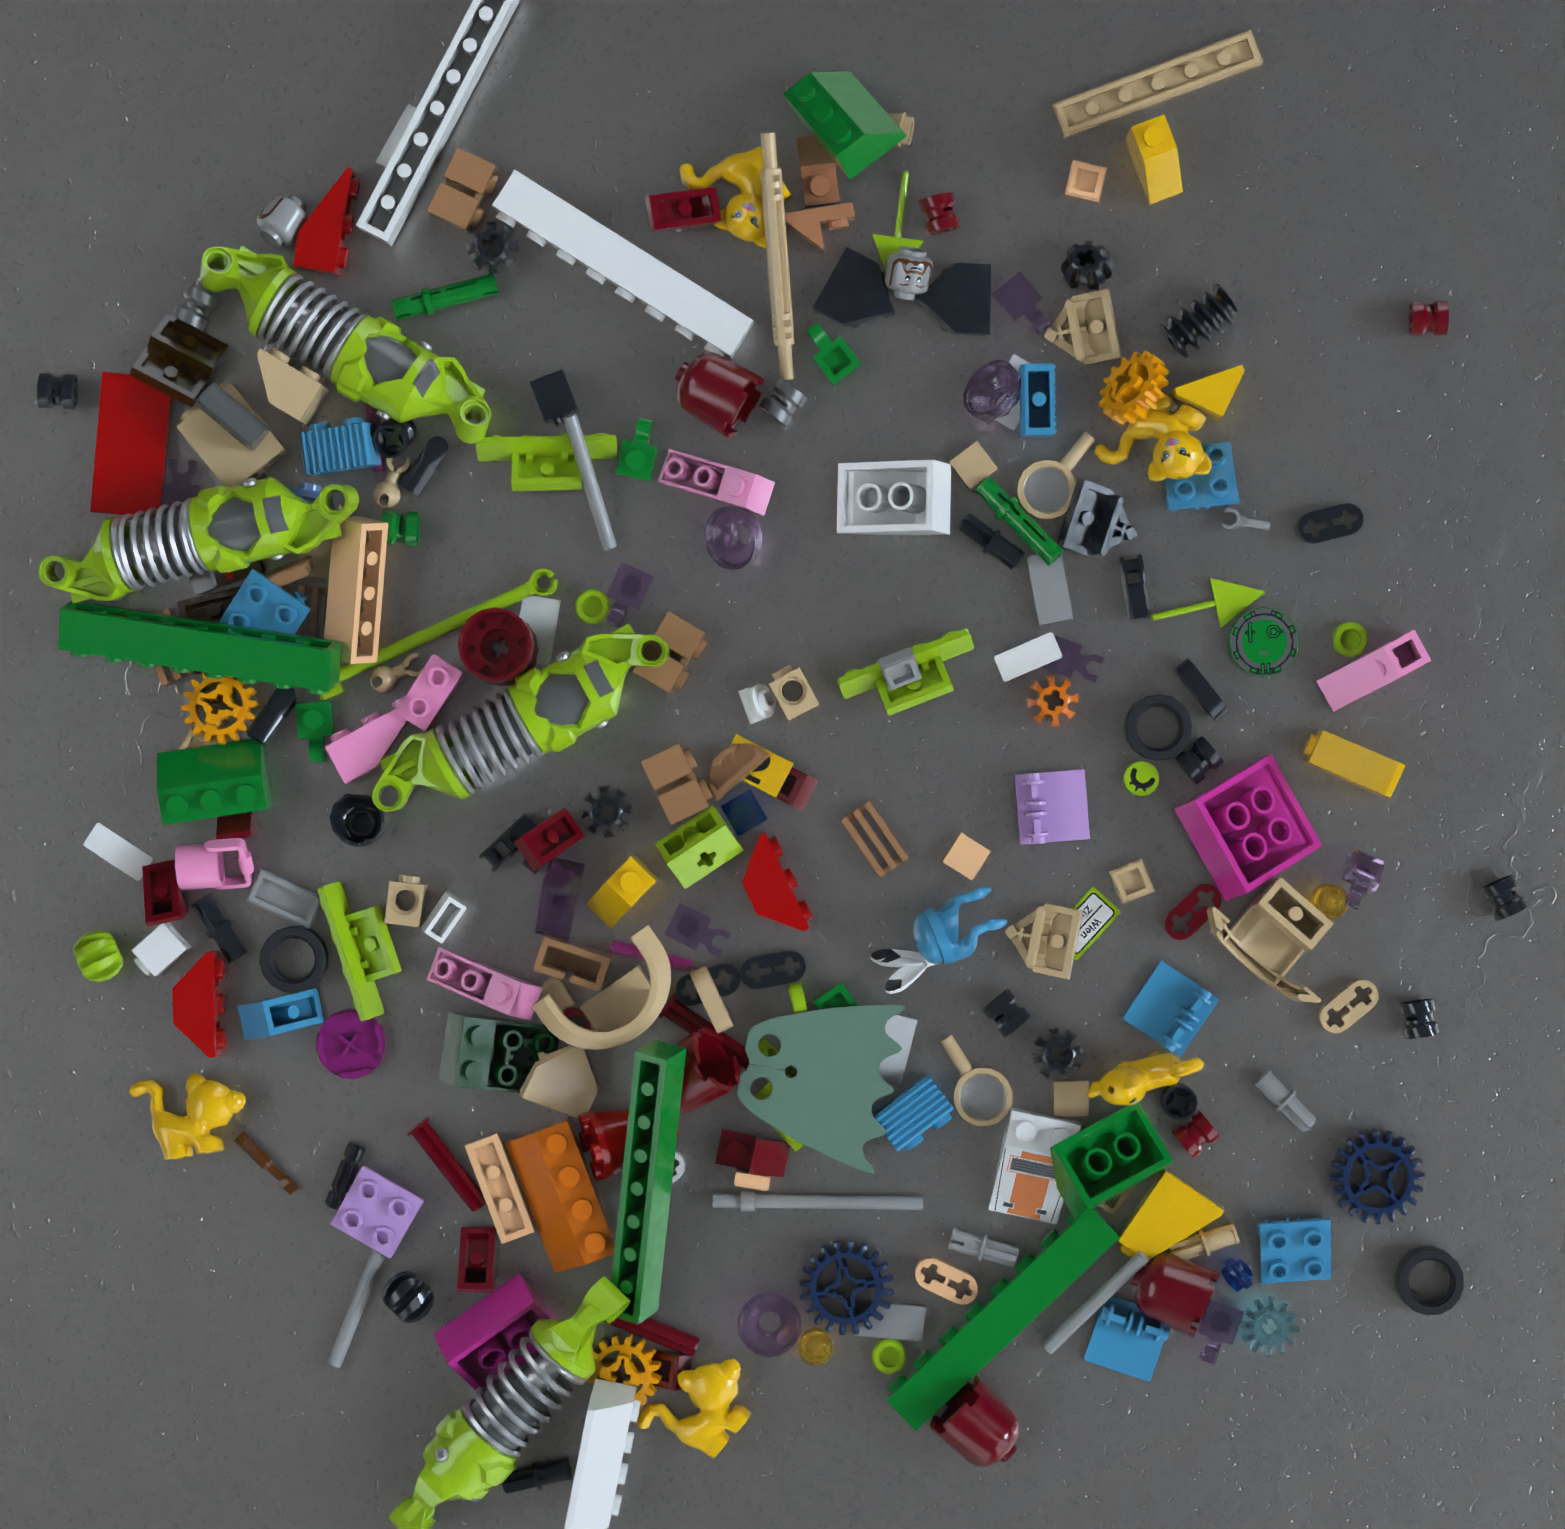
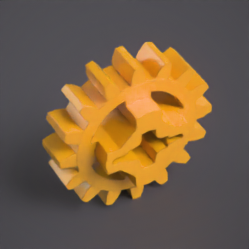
M1145 350L1141 355L1136 351L1133 352L1130 360L1125 357L1121 358V366L1118 368L1112 366L1110 376L1103 379V382L1107 384L1106 388L1099 391V395L1103 397L1099 402V406L1104 409L1103 413L1113 421H1117L1120 425H1124L1126 421L1131 425L1134 424L1137 416L1145 419L1147 410L1149 408L1155 410L1158 399L1164 398L1165 394L1161 389L1169 385V381L1164 378L1169 373V370L1164 367L1165 363L1154 354L1151 355Z
M202 672L203 681L201 683L193 679L190 681L195 688L193 693L184 692L183 694L190 699L189 704L181 706V710L191 714L184 720L185 724L189 726L196 724L192 733L199 737L205 732L204 741L210 744L214 741L215 737H217V741L221 745H226L228 736L235 742L240 741L238 732L240 730L247 731L249 728L246 725L247 722L254 721L256 718L251 713L252 709L260 707V703L251 700V697L257 693L256 689L253 687L245 689L247 683L236 681L237 677L209 678ZM217 685L215 690L205 694L209 688ZM236 689L241 695L242 707L235 700ZM224 702L233 711L227 709L217 711L208 703ZM199 706L203 707L206 713V718L204 720L206 724L202 721L200 717ZM234 719L237 720V721H236L234 724H232L231 726H229V727H227V728H224V726H225L226 723H228V722H230V721H232V720H234Z
M616 1333L612 1337L611 1344L607 1339L603 1338L599 1343L600 1349L593 1348L596 1370L585 1383H594L596 1378L630 1386L642 1384L643 1386L636 1391L634 1400L641 1401L640 1405L643 1406L647 1402L645 1394L653 1397L657 1391L652 1384H658L662 1376L654 1373V1371L660 1368L661 1361H652L651 1358L656 1350L653 1348L646 1351L643 1348L646 1343L644 1338L636 1344L633 1342V1334L629 1333L625 1341H621L620 1335ZM619 1351V1355L615 1359L608 1358L604 1360V1357L609 1353ZM634 1355H636L641 1360L643 1365H640V1363L637 1361ZM625 1360V1373L629 1375L622 1383L623 1377H621V1371L618 1368Z

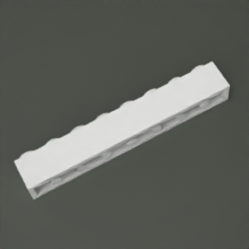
M520 0L472 1L356 224L360 231L392 247Z
M515 169L492 204L493 208L498 212L496 216L498 220L513 229L516 224L520 225L528 231L526 237L541 247H544L547 242L558 249L555 255L564 262L573 266L577 261L588 268L585 274L594 281L603 285L605 280L617 287L615 293L630 303L637 299L647 306L644 311L656 320L662 322L664 318H667L675 323L676 327L674 330L686 339L692 341L694 337H697L705 342L704 349L707 352H713L721 356L725 355L732 359L754 324V321L745 314Z

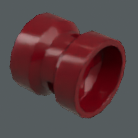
M953 192L940 193L919 200L921 212L926 214L925 229L927 236L950 232L961 227L959 217L954 214L952 208L955 204Z
M1411 301L1408 315L1410 336H1422L1425 332H1432L1435 336H1446L1449 327L1448 302L1435 301L1433 304H1425L1423 301Z
M1199 1110L1191 1116L1188 1123L1189 1127L1178 1126L1172 1131L1193 1159L1202 1153V1144L1205 1146L1207 1144H1214L1221 1138Z

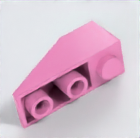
M669 448L658 479L659 483L763 516L765 515L775 482L755 473Z
M1414 629L1397 636L1320 678L1316 683L1332 712L1432 660Z
M406 696L392 703L394 710L384 715L377 711L360 720L363 726L350 732L347 727L330 736L332 743L325 746L344 784H349L381 766L379 761L387 757L410 723L397 714V709Z
M438 947L426 979L508 1016L531 1020L534 1012L532 1006L538 1002L543 988L510 973Z

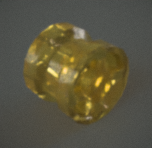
M1331 883L1317 886L1310 897V903L1328 919H1336L1342 916L1349 904L1345 890Z
M817 1327L803 1332L798 1345L801 1359L811 1366H820L828 1362L833 1354V1340L826 1330Z

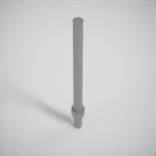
M741 1190V1194L713 1193L712 1208H741L740 1211L755 1212V1208L923 1210V1196L755 1194V1190Z

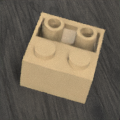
M273 347L269 353L260 348L257 352V358L269 403L309 426L330 392L329 389L323 386L326 379L305 366H302L300 371L293 368L295 361Z

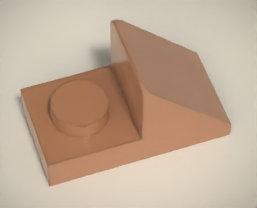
M813 136L797 137L805 208L840 204L835 161Z
M853 202L785 213L786 226L822 253H824V243L821 226L828 225V230H838L849 227V221H855Z

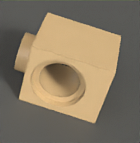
M788 665L772 674L774 681L769 683V686L788 721L820 705L800 667L793 670L791 665ZM789 681H796L803 688L801 698L794 702L786 700L782 694L783 686Z
M399 874L398 880L389 881L384 923L421 927L424 919L428 884L419 883V876ZM402 890L411 891L415 896L416 902L411 910H405L398 904V895Z

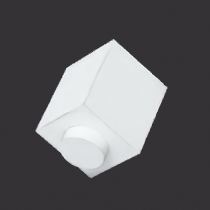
M168 922L158 926L131 951L137 956L134 962L146 975L152 973L156 977L161 975L191 948V945Z

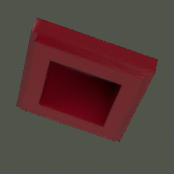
M792 767L776 798L803 811L818 784V780Z
M253 812L217 818L216 839L246 838L256 834Z
M655 1349L656 1352L651 1359L652 1361H661V1366L654 1373L662 1377L658 1384L652 1385L673 1391L682 1390L678 1384L677 1375L682 1371L691 1370L693 1357L678 1352Z

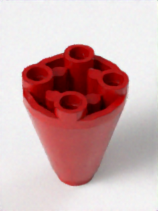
M629 1109L588 1111L578 1115L582 1132H579L580 1144L584 1153H591L593 1161H590V1168L595 1181L612 1178L623 1171Z

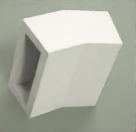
M445 891L422 924L421 929L424 933L442 944L467 909L464 905L465 902L449 891ZM451 902L456 905V908L438 932L433 927Z

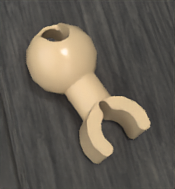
M387 458L388 473L385 481L376 485L373 490V499L378 506L392 508L399 502L401 493L398 483L401 476L405 475L411 468L410 458H407L404 466L398 468L396 472H394L395 469L392 464L394 458ZM383 499H387L388 504L382 505L380 504V501Z
M418 653L408 655L404 663L396 667H376L371 672L369 679L372 688L379 693H388L395 688L397 681L408 676L418 678L422 670L418 672L405 670L411 660L417 659ZM375 678L381 681V685L378 687L372 684V680Z

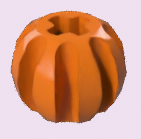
M1055 674L1045 675L1047 681L1045 688H1042L1036 680L1029 689L1035 690L1038 693V697L1035 700L1026 698L1027 708L1033 705L1039 707L1038 714L1032 717L1039 724H1041L1043 717L1048 714L1051 719L1050 727L1060 726L1058 720L1060 713H1063L1069 721L1076 714L1068 709L1067 704L1069 702L1079 703L1078 693L1072 696L1066 694V689L1073 684L1067 678H1064L1060 687H1057L1054 682ZM1053 691L1058 692L1057 698L1062 700L1061 706H1054L1051 711L1048 709V703L1043 701L1045 695H1051Z

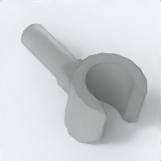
M1227 508L1223 511L1225 513H1234L1237 516V521L1233 525L1221 523L1227 530H1235L1239 526L1266 531L1270 529V522L1241 516L1233 508Z

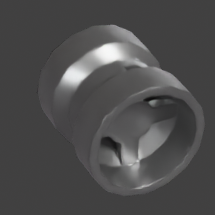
M188 284L183 293L185 298L182 304L176 306L172 315L204 331L208 324L207 316L209 312L215 310L220 300ZM191 301L199 305L200 307L204 308L205 310L202 311L192 306L188 302Z
M779 378L773 386L774 392L770 397H765L759 404V407L786 427L792 420L794 410L801 408L807 398L788 382ZM777 400H779V401L782 402L784 405H786L787 408H785L783 405H781L779 402H777Z

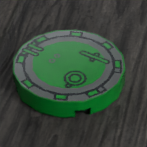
M1261 607L1249 610L1237 619L1230 630L1228 646L1231 658L1240 669L1252 676L1269 677L1280 674L1291 666L1298 654L1300 640L1297 628L1289 616L1277 609Z

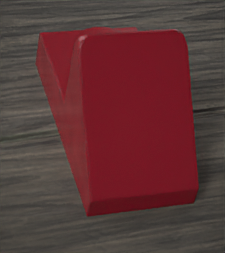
M716 186L654 194L645 197L651 233L677 229V232H684L722 221Z
M563 808L513 843L532 870L535 871L584 838L585 835L567 809Z
M175 859L142 866L145 923L147 927L182 920L188 914L189 909L182 896V890L179 889L177 884Z
M722 1128L715 1164L748 1170L749 1174L784 1177L790 1145L786 1141Z
M461 1227L457 1292H493L497 1278L495 1268L497 1231L495 1227Z

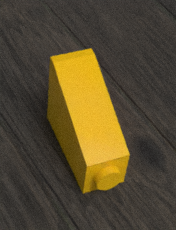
M1165 114L1132 126L1125 138V143L1149 205L1182 193L1178 150Z
M1319 730L1317 735L1311 734L1303 749V753L1307 754L1305 763L1380 797L1391 798L1406 766L1324 730Z
M634 854L601 886L586 905L611 929L660 878Z
M1164 1169L1157 1175L1119 1231L1120 1238L1118 1241L1122 1243L1119 1250L1130 1258L1138 1251H1142L1150 1260L1221 1217L1224 1210Z

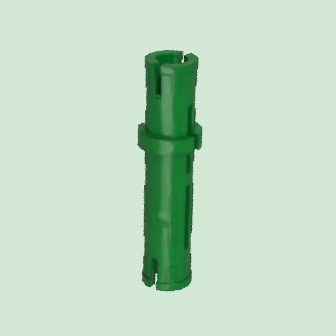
M487 274L430 290L428 287L422 288L419 293L391 299L396 320L400 321L426 313L428 316L434 315L437 310L484 297L499 295L494 274Z
M992 476L986 478L976 488L975 493L996 512L995 517L999 521L1004 520L1046 562L1047 566L1052 565L1063 554L1065 550L1018 505L1020 501L1015 496L1011 498L993 480Z

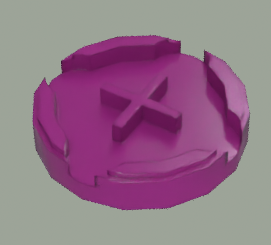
M345 1009L332 1014L322 1024L316 1038V1051L320 1062L331 1073L340 1078L357 1079L370 1074L380 1065L386 1053L387 1038L382 1025L375 1017L361 1021L355 1009Z

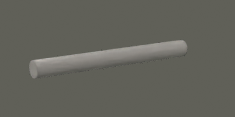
M577 413L568 414L563 419L604 550L612 549L617 544Z
M374 1249L371 1252L327 1362L337 1368H340L385 1257V1255Z
M1138 1251L1042 1343L1043 1348L1052 1354L1149 1262L1147 1255L1142 1251Z

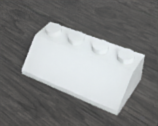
M595 1378L587 1409L564 1529L609 1528L611 1515H619L622 1495L616 1494L617 1485H624L629 1464L622 1463L624 1453L631 1454L635 1433L629 1432L628 1429L630 1421L637 1422L641 1401L634 1400L637 1387Z

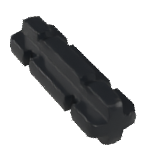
M354 1142L347 1144L343 1154L345 1158L340 1161L331 1185L333 1189L328 1192L325 1200V1205L338 1210L346 1193H348L359 1169L357 1164L362 1161L366 1151L362 1145Z

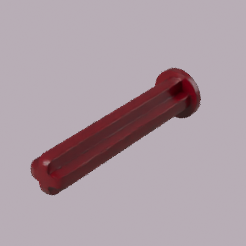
M675 994L670 997L658 1016L659 1018L666 1017L689 1034L704 1027L716 1032L713 1024L676 1000ZM723 1031L718 1033L725 1040L721 1045L726 1050L728 1056L735 1055L739 1068L746 1071L749 1059L747 1058L745 1047Z
M426 1117L411 1128L406 1135H412L468 1208L472 1212L479 1210L486 1204L483 1193L428 1124L430 1118Z
M649 1317L640 1324L619 1318L610 1323L612 1326L689 1357L695 1354L699 1345L698 1337Z

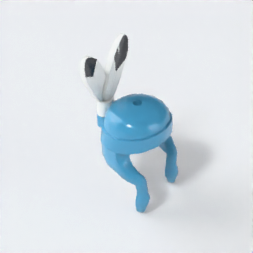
M978 887L969 893L956 895L950 898L938 911L931 907L919 914L913 924L914 941L919 952L881 949L871 954V960L881 966L900 968L887 980L885 985L886 993L894 994L906 989L925 971L926 967L940 963H955L971 956L975 951L980 934L988 930L1000 929L1007 924L1006 919H988L986 922L974 926L969 934L958 942V911L960 905L984 898L991 892L990 887Z

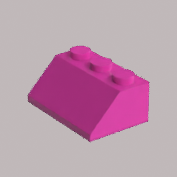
M517 1274L457 1318L448 1322L433 1335L447 1363L476 1391L478 1387H487L486 1379L490 1374H498L497 1366L500 1362H510L509 1352L513 1349H521V1338L529 1337V1330L538 1319H555V1317L535 1289L520 1274ZM526 1343L528 1352L536 1356L540 1354L532 1343ZM516 1354L514 1357L516 1363L521 1366L527 1363L524 1356ZM505 1367L503 1371L505 1373L506 1371H513V1369Z

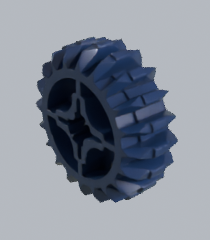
M1376 1128L1371 1130L1370 1140H1368L1365 1132L1359 1131L1358 1138L1360 1143L1356 1144L1354 1140L1348 1137L1345 1141L1351 1149L1348 1152L1340 1147L1336 1149V1153L1343 1157L1342 1162L1337 1160L1330 1161L1332 1167L1340 1169L1339 1173L1328 1175L1330 1181L1340 1182L1339 1185L1331 1188V1193L1333 1195L1344 1193L1337 1201V1204L1342 1208L1351 1203L1347 1212L1351 1217H1354L1361 1210L1360 1220L1364 1223H1367L1371 1213H1373V1220L1376 1224L1382 1223V1213L1386 1214L1390 1222H1394L1395 1214L1393 1210L1397 1209L1405 1216L1408 1214V1211L1402 1204L1407 1200L1411 1205L1415 1206L1418 1201L1410 1196L1411 1192H1423V1187L1414 1184V1180L1424 1179L1425 1173L1413 1171V1168L1419 1167L1423 1163L1422 1159H1409L1415 1153V1147L1410 1145L1402 1150L1406 1139L1399 1136L1392 1143L1393 1132L1390 1130H1386L1382 1140L1380 1139L1379 1130ZM1383 1148L1394 1152L1396 1155L1391 1159L1386 1158L1381 1162H1373L1366 1155L1365 1151ZM1357 1159L1362 1168V1174L1358 1181L1355 1182L1356 1185L1350 1188L1349 1172L1353 1162ZM1367 1163L1379 1172L1384 1170V1175L1381 1176L1384 1178L1382 1182L1386 1186V1190L1375 1181L1369 1182V1178H1372V1176L1369 1175L1371 1170L1368 1168ZM1402 1164L1404 1179L1400 1190L1396 1193L1391 1184V1179L1394 1173L1398 1171L1397 1167ZM1378 1190L1385 1195L1388 1201L1380 1204H1368L1357 1198L1363 1193L1366 1195L1371 1191Z
M851 1239L848 1240L847 1250H842L839 1240L834 1241V1253H831L829 1248L823 1245L821 1252L825 1258L821 1260L816 1254H812L810 1259L817 1265L816 1268L804 1266L802 1269L806 1274L812 1275L811 1280L801 1279L799 1281L800 1286L810 1287V1292L802 1293L800 1299L807 1300L811 1298L813 1304L805 1308V1312L811 1313L817 1309L820 1314L815 1317L814 1323L819 1324L824 1317L827 1318L829 1322L825 1330L828 1332L833 1329L834 1323L840 1324V1335H845L846 1325L849 1324L852 1326L853 1334H859L860 1328L858 1323L861 1321L870 1330L873 1325L868 1317L873 1315L875 1319L881 1321L884 1316L877 1310L878 1306L889 1309L891 1303L883 1300L882 1296L894 1294V1289L884 1288L883 1285L885 1282L892 1281L894 1279L893 1275L882 1276L880 1272L889 1266L888 1262L884 1261L877 1266L873 1261L878 1258L880 1253L875 1250L870 1257L864 1255L868 1249V1244L866 1243L860 1246L859 1252L853 1251L855 1242ZM846 1258L862 1262L869 1268L873 1276L864 1278L853 1276L847 1265ZM835 1260L837 1266V1279L835 1283L818 1288V1280L822 1270L828 1263ZM842 1269L844 1270L845 1278H850V1282L853 1280L855 1284L865 1283V1285L857 1286L851 1291V1305L849 1304L848 1297L843 1296L844 1292L842 1294L838 1290L829 1292V1290L836 1289L837 1286L842 1284V1278L844 1277ZM876 1287L872 1304L867 1310L858 1315L856 1307L858 1292ZM820 1298H839L844 1304L847 1316L831 1312Z

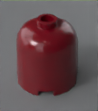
M713 352L697 356L690 364L684 362L675 377V380L679 382L677 401L680 407L730 440L738 433L737 430L733 429L738 421L741 420L746 423L762 394L756 390L757 385L762 386L765 382V379L758 374Z
M704 1027L674 1044L687 1048L680 1113L685 1114L697 1110L730 1093L733 1087L740 1083V1069L735 1055L728 1056L726 1050L721 1045L725 1042L724 1038L712 1029Z
M1160 1253L1150 1259L1147 1266H1143L1132 1280L1131 1284L1137 1286L1135 1293L1136 1305L1146 1316L1194 1338L1198 1328L1192 1326V1322L1200 1323L1215 1289V1286L1209 1284L1211 1280L1217 1283L1221 1273L1174 1254Z
M976 1376L973 1380L974 1384L966 1383L945 1403L947 1409L940 1418L937 1415L932 1417L930 1427L969 1463L974 1466L987 1467L997 1463L999 1460L1006 1462L1012 1457L1017 1449L1014 1444L1018 1439L1020 1425L1013 1411L983 1380Z

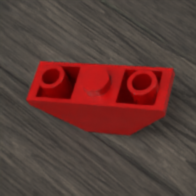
M764 832L758 837L742 884L757 915L804 932L810 929L808 921L813 919V916L805 899L798 902L793 889L799 886L791 869L783 870L778 857L784 854L776 836L769 838L767 833Z
M219 950L206 952L172 988L173 1024L208 1058L220 1056L221 1049H226L227 1046L226 1029L221 1028L220 1014H225L226 1012L225 993H220V979L225 978L224 958H219Z

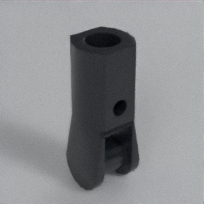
M435 436L427 442L419 458L415 460L400 483V486L419 497L436 471L435 468L438 467L448 451V444L444 438Z
M1137 554V558L1124 560V557H1119L1128 620L1152 616L1142 554ZM1139 572L1140 582L1128 584L1127 574Z
M293 687L290 689H275L267 705H264L247 729L248 737L266 747L283 723V719L287 717L297 702L296 692Z
M524 813L479 855L480 859L485 858L492 865L491 871L494 873L519 851L513 842L537 825ZM501 841L510 850L504 858L495 849Z

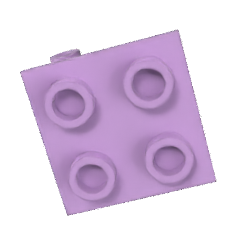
M1085 769L1015 775L1020 845L1090 839Z
M363 1165L330 1224L391 1259L424 1200Z

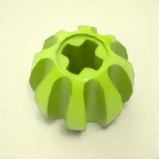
M95 930L87 932L77 940L73 947V954L84 978L89 981L102 982L110 980L123 967V957L113 935L108 931Z

